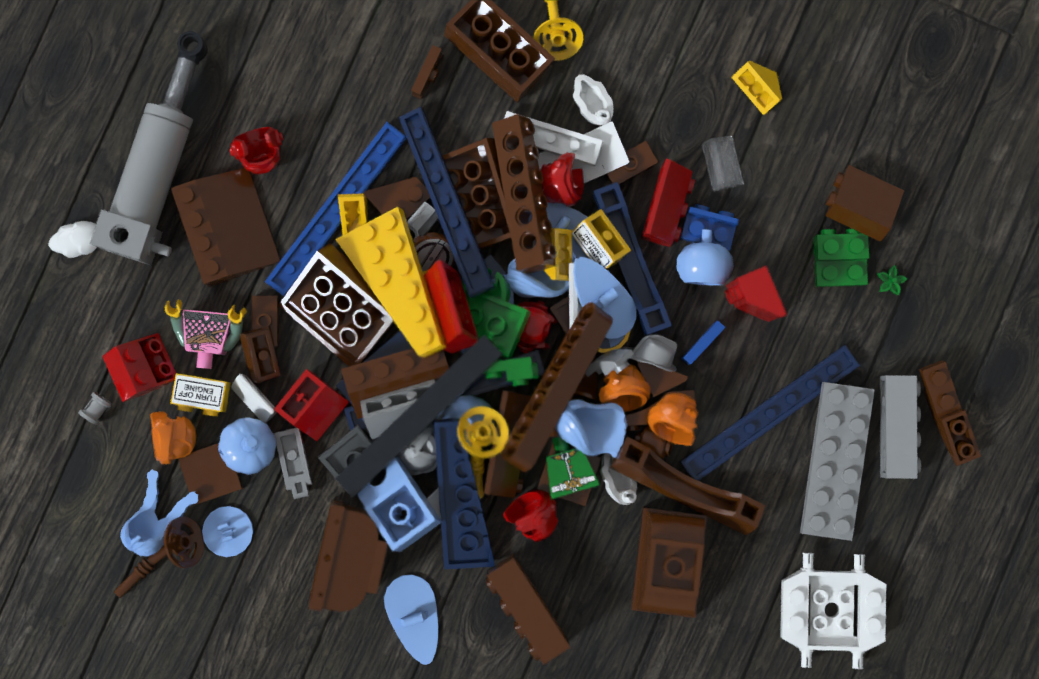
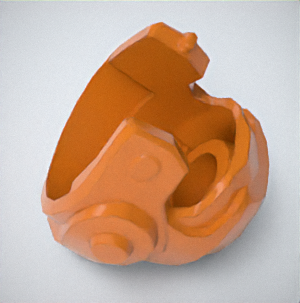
M629 364L618 374L613 370L606 375L603 380L607 385L600 388L599 392L601 403H617L623 408L624 412H629L645 405L650 399L651 388L635 365Z
M682 393L667 394L664 399L660 400L649 411L648 425L657 436L675 444L691 446L695 440L693 429L697 427L695 424L698 416L696 401Z
M166 412L150 414L156 461H160L161 464H171L174 459L186 457L192 452L197 435L190 419L182 416V418L177 416L176 419H171L167 417Z

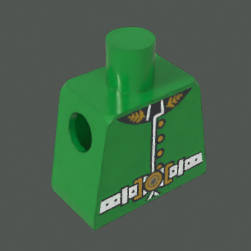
M560 437L553 438L552 441L556 454L546 456L551 498L598 486V480L586 455L577 448L571 449L570 444Z

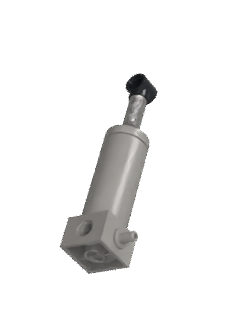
M194 31L184 32L178 38V61L164 103L159 105L146 104L110 211L101 209L90 241L91 245L102 250L148 265H152L155 253L168 257L172 251L171 247L159 243L163 232L156 228L193 123V119L184 115L181 108L191 83L195 66L199 65L208 52L207 44ZM198 42L197 49L187 51L190 43Z

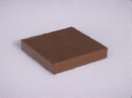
M219 443L191 452L186 457L178 458L189 493L195 492L198 495V503L193 504V506L244 489L239 473L227 467L218 451Z

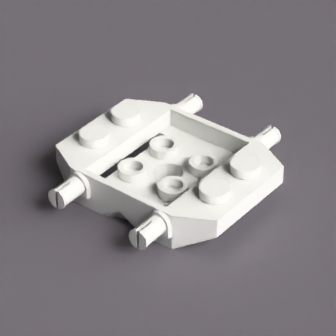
M803 553V568H800V570H797L781 581L780 637L799 648V651H801V667H812L813 650H838L853 653L852 668L863 669L864 651L885 642L886 584L866 573V570H864V554H854V569H851V571L814 570V553ZM809 584H810V602H809ZM854 585H858L857 636H853ZM831 602L837 605V613L834 616H827L825 614V606ZM808 613H809V635H808Z

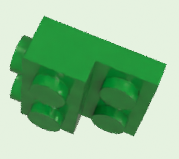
M826 229L820 231L821 235L813 237L815 287L868 285L867 259H869V245L867 235L854 229H846V234H836L835 229Z
M531 357L496 361L482 375H486V379L502 378V373H506L507 381L513 382V387L529 385L528 380L538 379L537 362L532 363Z

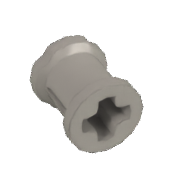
M93 392L91 394L92 399L84 410L80 409L78 413L89 422L98 425L100 422L98 419L107 407L110 408L112 406V403L102 395Z

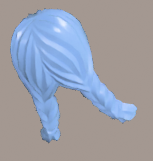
M153 469L147 473L148 488L143 506L124 524L121 530V540L124 546L140 556H150L158 552L164 546V534L168 524L177 517H183L188 506L198 503V495L195 492H190L186 497L177 502L166 518L158 520L155 509L159 494L157 482L159 474Z

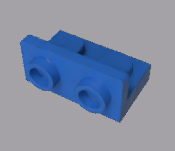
M696 204L694 207H689L680 239L700 243L702 240V230H712L711 243L720 244L730 251L739 219L733 218L734 214L726 211H719V214L709 212L710 208Z

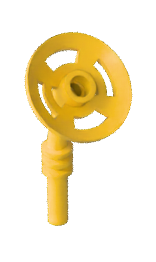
M544 0L548 5L550 20L545 21L536 29L533 38L540 44L539 37L543 33L544 45L542 47L555 58L554 61L567 59L576 54L583 43L582 29L571 19L559 18L558 0ZM573 28L576 31L575 41H572L573 34L571 29ZM565 31H568V38L565 37ZM547 33H549V35H550V39H549V40H547V38H546ZM563 45H565L567 48L563 51L558 52L550 51L552 47H560Z
M484 406L474 407L465 412L458 423L457 430L460 443L465 450L472 454L470 460L480 499L484 497V458H490L499 454L509 437L508 426L504 418L494 409ZM474 415H484L483 421H476L473 424L468 419ZM492 420L497 423L500 429V436H497V430L491 422ZM464 430H466L467 439H468V441L470 442V444H471L472 446H470V445L467 443V441H466V439H465V436H464ZM490 443L496 445L493 450L482 452V447Z

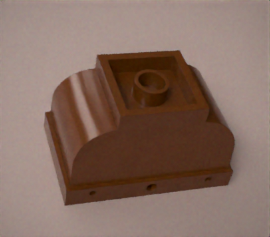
M331 499L309 597V609L322 611L323 608L340 612L349 611L356 608L363 601L366 592L377 594L388 543L383 536H378L377 526L367 511L344 505L342 501Z
M643 507L631 610L696 618L707 516Z

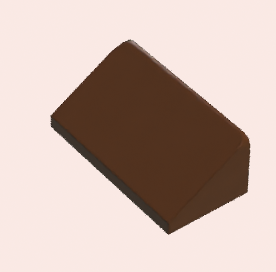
M269 327L242 332L240 340L251 381L260 383L281 376Z

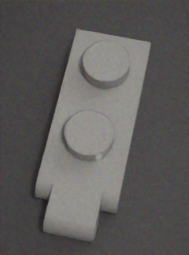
M294 428L274 433L286 489H292L294 499L310 496L308 486L312 485V478L301 430Z

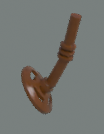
M183 516L173 519L165 530L164 546L155 554L150 555L148 558H143L142 562H139L138 566L134 567V571L116 588L114 593L122 598L141 578H145L146 574L151 572L150 569L153 570L155 568L154 565L165 556H168L171 562L180 568L195 566L200 561L204 552L203 534L198 524L189 517ZM181 524L187 526L192 534L188 535L185 531L180 530ZM193 543H195V550L192 557L190 558L189 555L193 550ZM171 552H173L177 556H180L182 562L177 560Z

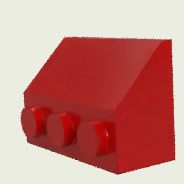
M666 159L664 161L643 229L642 240L671 247L673 241L678 242L681 228L677 227L680 217H685L688 203H684L686 194L692 193L695 179H691L693 171L672 160Z
M439 260L427 271L424 278L446 345L443 349L450 353H455L473 346L479 338L460 273L444 261Z
M766 266L738 277L726 285V298L729 304H734L738 310L767 322L787 315Z

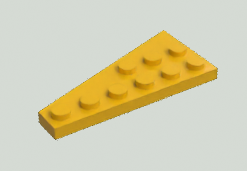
M396 207L335 239L419 356L426 357L446 347L402 208Z

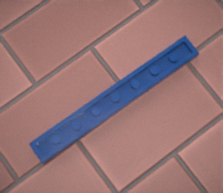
M388 122L384 124L265 280V283L281 295H286L315 253L326 246L341 226L338 194H363L367 191L406 141L407 137Z

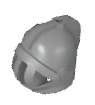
M433 423L398 455L410 475L428 473L437 467Z

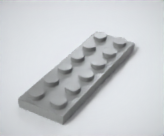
M822 382L800 533L852 541L875 389Z

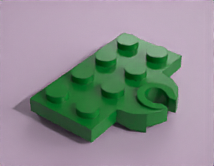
M488 268V271L491 276L492 270ZM498 271L495 274V288L474 298L469 296L464 281H462L478 338L480 339L483 335H486L503 353L502 357L510 360L531 312L509 303L511 295L509 283Z

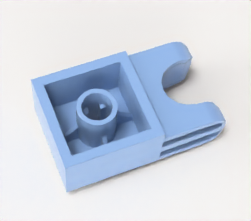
M398 456L386 467V478L380 485L372 486L369 483L358 494L366 511L393 551L402 552L442 523ZM402 510L407 511L405 520L400 518L403 515L401 513Z

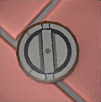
M430 232L427 235L418 236L413 239L422 272L429 270L439 260L444 261L451 267L453 266L455 259L447 238L443 234Z

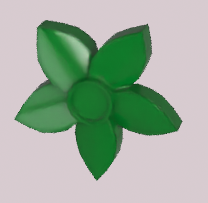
M895 265L889 269L888 274L885 272L877 273L878 277L884 281L880 286V292L890 290L895 295L900 294L901 288L899 284L904 283L907 278L903 275L897 276Z

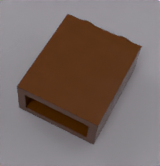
M848 165L844 173L839 172L833 182V186L836 189L835 192L831 191L825 205L829 207L825 216L881 242L891 230L904 190Z

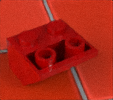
M159 333L115 346L102 356L122 402L143 396L175 381L176 371Z
M306 369L274 410L296 428L314 440L319 441L348 405L349 401L311 370Z

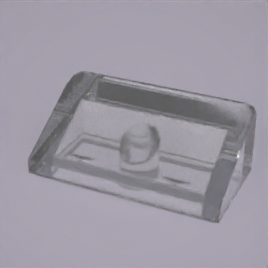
M732 136L712 138L703 142L702 147L713 190L718 191L743 185Z

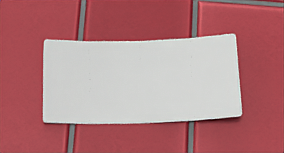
M613 122L583 134L603 140L596 166L574 160L572 170L583 169L584 183L629 163ZM548 151L539 153V170L543 164H552L561 155Z

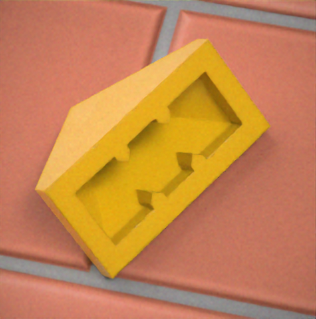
M748 61L732 76V79L763 115L782 100L777 72Z
M338 194L343 235L368 223V202L364 194Z
M552 228L550 234L557 254L555 258L556 266L544 271L552 280L569 281V263H572V230Z

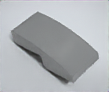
M628 349L608 351L593 360L585 374L589 377L596 371L599 375L603 372L606 376L613 370L618 374L629 365L626 360L632 357L634 353Z

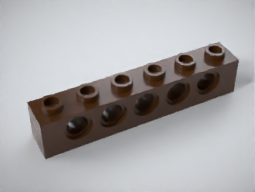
M516 114L493 122L492 127L516 268L519 272L531 274L555 267L557 254L551 240L552 225L547 216L546 208L548 207V202L543 193V175L539 170L538 164L539 151L534 142L533 134L535 133V128L531 119ZM524 165L523 171L520 173L521 166ZM528 189V194L524 197L525 191ZM532 214V220L529 222V216ZM536 238L537 242L535 247L533 248V241Z

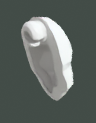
M584 74L578 75L575 78L573 99L580 108V113L592 124H607L613 116V101L601 82L594 81Z
M78 221L74 224L61 226L58 232L50 238L48 245L51 250L61 253L68 258L90 254L97 248L90 244L96 224L89 221Z
M604 453L601 456L602 466L600 474L605 482L608 494L619 504L629 505L634 503L637 498V482L611 469L610 465L613 461V456L609 453Z

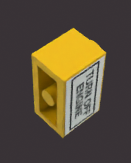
M602 209L584 219L572 231V236L587 257L603 266L606 270L618 263L631 251Z
M176 373L170 404L178 405L177 410L193 412V408L203 409L202 414L218 417V412H226L231 382Z

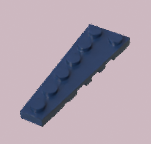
M460 418L436 419L434 421L440 517L442 521L444 570L495 567L494 555L469 452L462 446L458 437L457 430Z

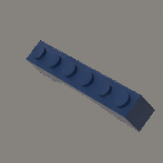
M618 182L594 190L592 196L597 210L602 209L631 249L618 262V266L627 290L635 303L636 314L644 335L647 336L671 327L672 325L663 301L642 255Z

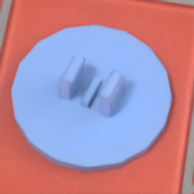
M232 506L220 507L211 512L204 521L202 529L203 540L208 549L216 555L223 557L236 556L245 551L252 541V521L239 508Z

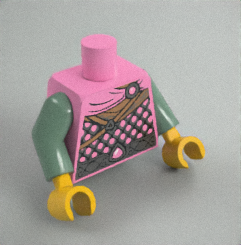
M168 300L165 312L170 316L173 330L181 346L185 347V350L188 352L198 353L196 368L212 369L213 354L226 355V352L232 350L240 340L243 330L242 319L247 312L246 308L243 307L240 314L235 312V305L231 307L228 314L184 309L182 313L180 312L183 304L181 300H177V308L171 307Z

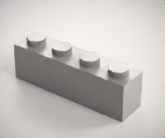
M880 376L881 478L917 479V473L921 471V460L917 458V447L921 445V435L917 432V422L921 418L920 407H917V396H920L921 386L920 382L917 381V376Z

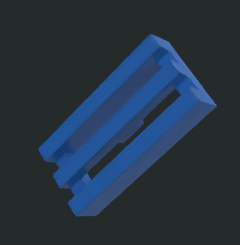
M719 321L714 322L684 354L681 360L685 364L691 365L724 330L725 326Z

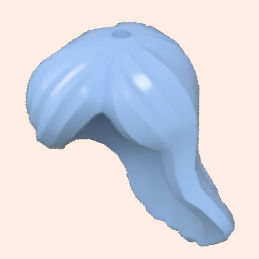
M572 250V263H574L577 258ZM515 259L509 263L506 280L509 283L510 289L520 297L552 298L562 295L569 289V281L552 280L544 270L528 274L517 271Z
M575 399L569 401L555 429L561 439L586 455L595 456L609 453L615 458L624 443L627 421L623 408L617 403L592 404Z

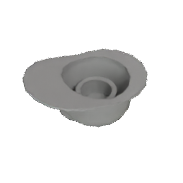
M650 334L643 337L635 348H620L633 351L634 355L630 359L652 364L670 372L677 370L672 364L677 343L662 335Z

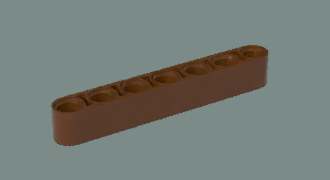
M587 303L580 310L502 450V458L522 471H528L535 464L612 325V316L594 303Z

